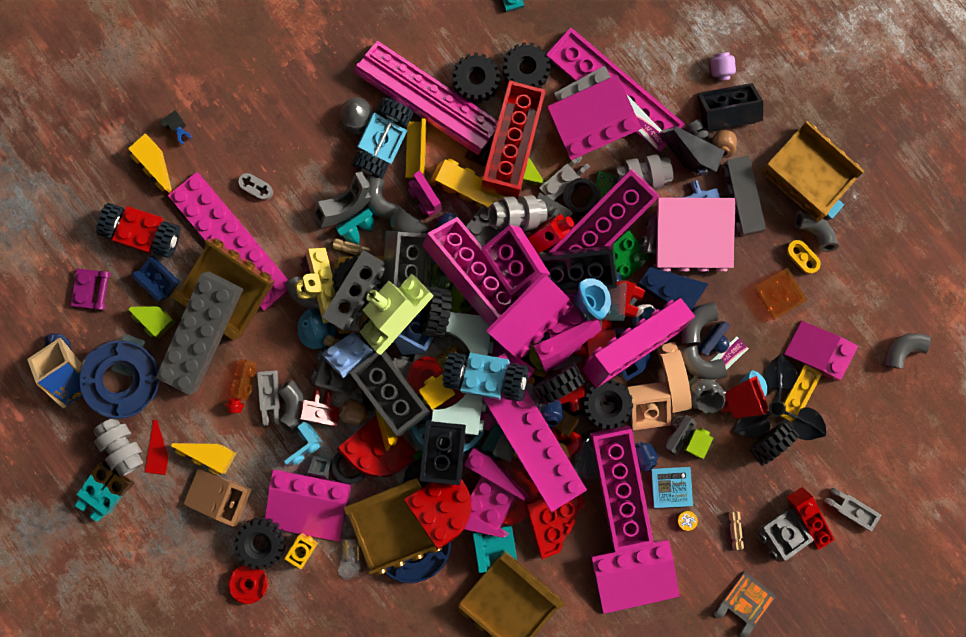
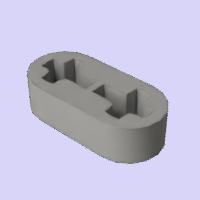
M244 173L239 177V186L244 191L263 201L269 200L272 197L273 189L268 183L249 173ZM251 178L250 181L254 184V187L250 185L245 187L243 181ZM267 187L268 194L261 196V192L257 188L265 189Z

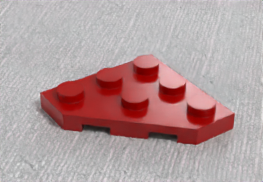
M582 494L553 512L549 510L542 497L525 503L538 554L541 559L560 553L567 534L569 535L576 522L575 518L579 510H582L585 504Z

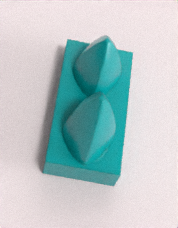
M365 206L358 213L335 226V228L345 240L359 245L360 236L356 226L358 225L366 231H373V214Z

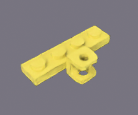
M326 248L308 249L305 253L311 274L304 275L302 280L295 283L297 295L301 299H314L317 297L321 316H323L336 295V291L333 288V276ZM322 318L323 323H330Z

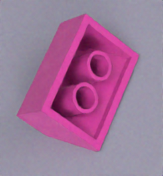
M507 226L481 248L510 296L526 291L543 273L547 276L550 275L521 227Z

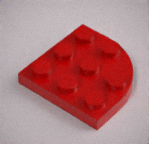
M377 415L337 448L340 454L357 471L368 476L382 477L392 476L400 472L414 460L413 455L417 453L403 436H398L395 446L392 445L389 451H386Z
M462 479L461 486L429 483L404 499L405 504L437 550L458 537L465 529L470 518L471 497Z

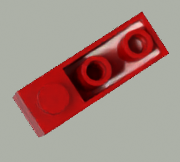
M801 487L786 497L790 506L794 508L814 539L813 543L818 550L835 540L814 497L808 491Z

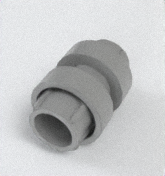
M658 154L645 156L644 163H639L637 158L625 160L623 166L616 168L617 183L632 168L654 190L664 188V183L673 180V169L670 159L667 157L660 158Z
M533 195L519 196L517 200L515 197H501L497 202H493L489 206L488 218L490 225L494 229H500V231H503L509 225L521 227L522 231L536 230L539 225H542L547 220V207L544 201L536 199Z
M111 418L94 429V434L97 437L94 443L100 452L107 451L109 454L105 461L110 470L116 469L119 476H125L142 466L143 461L139 456L142 454V450L137 442L130 443L127 439L131 436V432L126 424H120L117 418Z

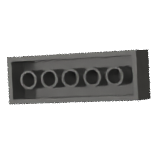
M211 272L201 273L158 371L157 379L188 395L198 392L243 288Z

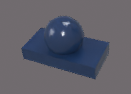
M717 322L698 347L700 355L708 356L712 349L714 352L722 354L729 349V340L724 336V333L730 327L727 322Z

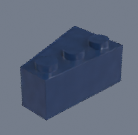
M650 267L637 286L665 305L671 300L675 302L681 298L688 308L692 310L709 283Z

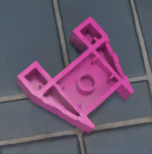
M577 292L565 293V295L574 303V297L577 294ZM574 303L571 310L566 315H562L552 329L546 331L550 339L534 346L544 371L547 372L564 364L572 353L581 349V345L601 331L599 319L594 317L586 321L583 313Z
M473 448L464 466L480 474L481 478L470 496L471 514L465 529L504 538L509 533L500 527L517 497L527 500L529 495L514 481L494 456L480 448Z

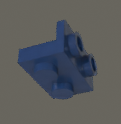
M154 256L149 257L141 269L132 274L137 284L146 289L150 296L157 301L168 298L180 283Z

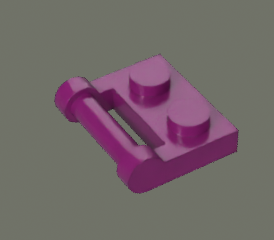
M77 268L71 306L106 310V304L104 303L108 279L111 278V273ZM99 277L100 285L97 303H93L96 280Z

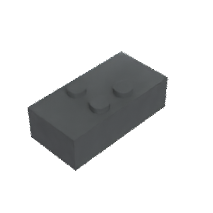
M386 351L381 355L375 352L349 372L396 436L401 437L432 413Z

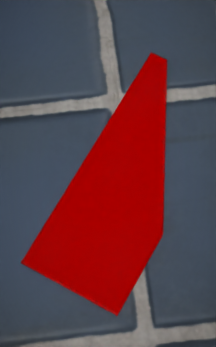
M153 420L145 472L166 475L169 456L158 421Z

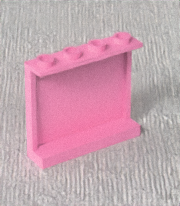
M658 198L655 201V205H657L656 264H654V267H659V270L671 271V267H678V271H690V268H697V271H709V268H716V271H727L728 268H734L735 198Z

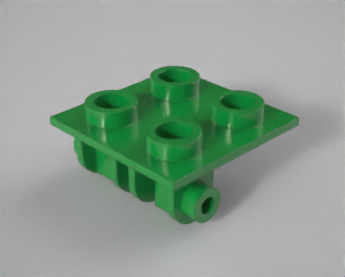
M629 230L611 244L614 245L616 270L621 274L620 280L625 281L650 259L646 253L640 252L641 247Z

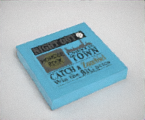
M690 467L651 469L653 508L693 506Z

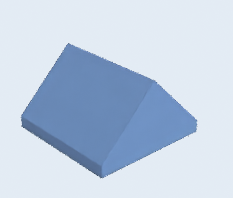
M420 313L394 340L402 355L425 353L434 338L420 334Z

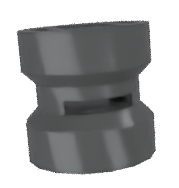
M701 119L684 127L686 132L703 140L710 136L708 131L704 130Z

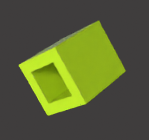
M694 429L683 451L704 459L713 437L709 436L710 432L705 429Z

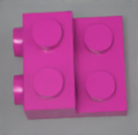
M421 171L415 173L414 179L408 182L410 187L408 192L413 199L417 198L420 204L417 206L422 214H427L430 218L442 210L441 202Z

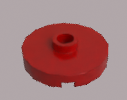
M250 564L247 567L243 565L237 568L231 574L228 582L231 595L236 601L243 604H253L261 600L268 588V578L262 569L259 570V567L251 569L252 565ZM247 580L252 582L251 587L246 586Z

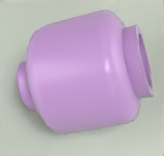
M729 52L714 54L715 57L710 61L712 76L719 77V81L730 79V75L736 73L734 56L730 55Z

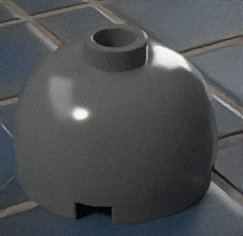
M400 205L396 207L391 215L390 227L393 231L425 233L428 229L423 222L408 213Z

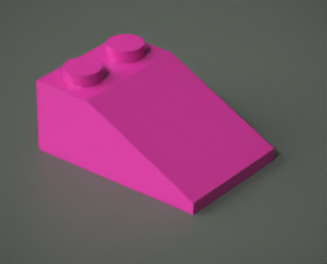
M801 321L784 355L803 365L806 364L833 381H840L858 346L838 335Z

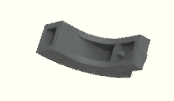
M362 172L354 174L350 186L342 194L332 199L317 202L313 214L321 228L345 221L358 213L369 202L371 198L368 192L370 186Z

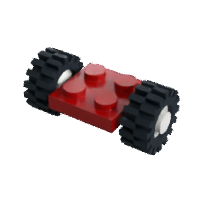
M111 203L104 205V208L101 210L102 213L99 214V219H97V235L150 254L151 250L153 254L165 258H171V255L174 254L176 245H178V239H180L179 234L181 233L178 225L164 221L163 217L129 206L124 209Z

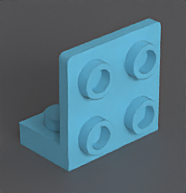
M303 422L298 426L300 430L298 432L299 436L304 442L307 441L309 443L284 461L286 465H297L305 459V454H312L320 448L319 444L323 441L310 423Z

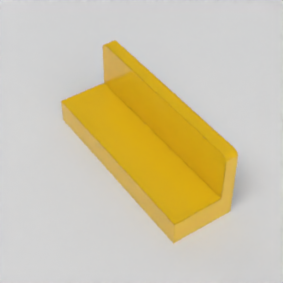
M422 119V122H409L407 126L406 179H414V174L418 171H421L425 177L426 119Z

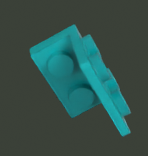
M511 526L501 527V529L509 533L504 538L473 532L479 573L487 572V569L503 550L517 560Z

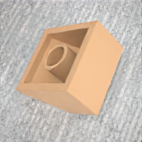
M666 382L628 387L629 393L633 398L631 414L633 431L671 425V397Z

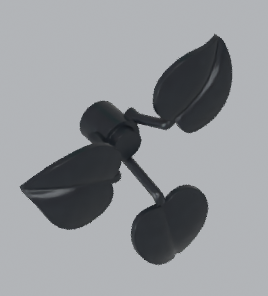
M783 355L774 358L765 372L767 386L771 389L778 388L776 401L769 405V412L765 415L738 418L735 433L748 438L761 437L771 427L770 422L766 419L770 415L778 417L785 414L796 419L793 421L792 427L798 432L799 439L813 440L825 437L826 424L819 412L813 408L804 407L800 409L797 416L786 411L785 403L780 401L782 388H792L798 378L795 367Z

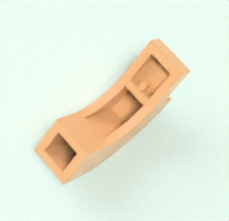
M675 342L662 344L657 348V353L671 397L672 412L692 409L689 381L680 350L678 351Z

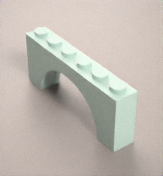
M450 312L449 324L445 334L452 335L461 340L470 353L487 356L488 353L492 354L494 342H490L491 335L486 331L489 326L479 315ZM465 394L458 403L451 407L438 410L433 409L432 421L466 425L465 434L478 436L479 431L483 432L484 420L480 419L481 412L486 410V403L482 396Z

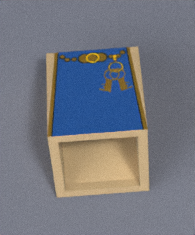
M58 338L27 359L36 384L62 408H65L82 396L78 386V373L82 363L61 338Z

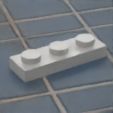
M603 66L554 94L558 101L610 78L606 67Z

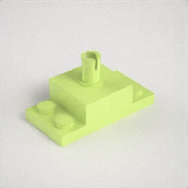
M413 274L399 288L388 281L379 292L376 290L369 291L374 297L369 293L367 294L366 299L369 303L363 311L371 320L364 325L360 331L361 335L381 355L434 295Z

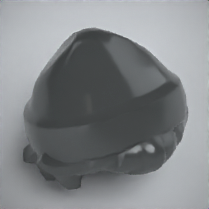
M351 98L342 105L340 121L343 123V129L348 130L352 134H363L372 113H374L364 99Z
M701 379L691 385V403L694 409H698L704 414H713L723 408L726 391L717 382Z

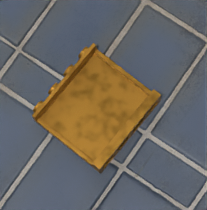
M806 121L761 170V173L816 222H819L830 212V209L855 180L864 173V170L851 160L844 151L834 145L829 138L817 130L814 125Z
M217 238L208 239L205 241L207 246L180 290H176L172 298L187 307L201 273L211 272L243 288L224 331L226 336L236 340L244 333L275 281L271 279L272 276L269 273L256 269V265L253 262L245 261L239 257L240 254L237 251L227 249L221 240Z
M419 477L344 507L369 566V574L375 573L377 576L387 572L386 568L390 566L398 568L405 564V560L412 558V561L424 557L423 553L430 551L432 554L442 550V548L438 550L435 548L404 502V499L423 488Z
M505 550L458 603L459 612L467 619L471 617L475 621L474 625L481 631L485 629L490 634L489 637H534L557 609L560 610L565 605L558 595Z

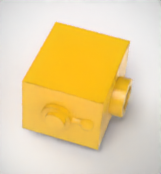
M443 375L436 379L434 376L424 381L425 386L419 389L425 405L429 404L432 410L455 395L452 389L443 386Z
M301 533L296 537L294 545L289 548L285 560L290 562L292 566L302 569L317 547L318 542L313 540L311 536Z

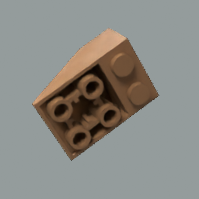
M198 468L184 505L234 527L238 526L252 489Z

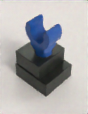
M176 110L160 121L167 130L171 128L178 135V141L182 145H184L182 141L184 135L192 139V136L183 130L187 125Z

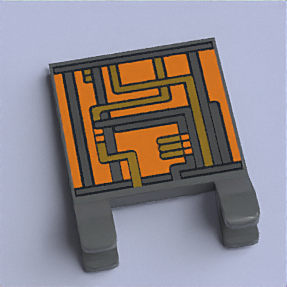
M743 572L713 614L717 618H723L727 610L730 609L746 622L738 634L741 637H748L776 596L749 574Z

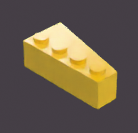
M445 159L438 163L429 182L434 187L436 183L441 185L443 191L449 194L458 193L460 199L470 203L475 201L477 207L484 205L489 209L493 202H497L501 197H506L480 190L483 176L480 178L475 175V171L459 167V163L452 159H448V161Z

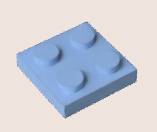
M352 332L321 354L324 360L344 378L350 374L349 372L373 355L374 352Z

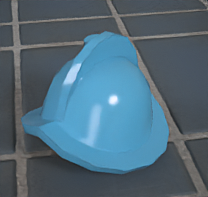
M594 278L585 279L579 283V291L574 297V303L583 313L593 315L595 318L602 320L610 310V293L601 281Z
M308 309L299 319L297 327L298 336L301 342L308 348H323L326 346L323 343L326 335L334 337L336 334L335 325L323 323L320 311Z

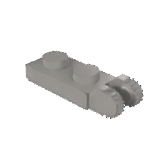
M582 157L573 159L545 182L539 190L545 196L555 201L563 194L566 185L572 180L580 178L590 166L587 163L576 173L572 168L581 161Z
M278 371L258 372L259 401L263 425L268 426L269 424L267 410H274V422L276 425H279V409L281 407L280 395L277 393L279 390Z
M832 487V494L843 499L841 504H837L830 498H826L824 502L872 532L882 515L849 494H844Z

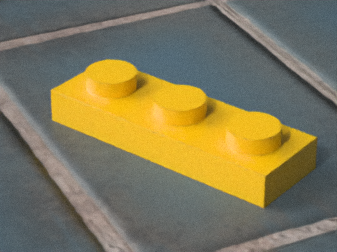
M806 364L803 365L796 383L790 389L784 401L786 411L798 416L800 409L806 406L823 373ZM785 414L779 416L789 421L790 423H793V421L796 420L795 418Z

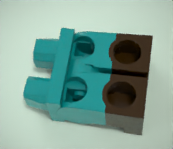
M105 461L99 462L82 489L77 493L79 498L75 506L82 511H85L89 505L94 507L89 516L98 522L105 515L111 514L120 499L134 485V482L126 476H119L116 469L110 470Z

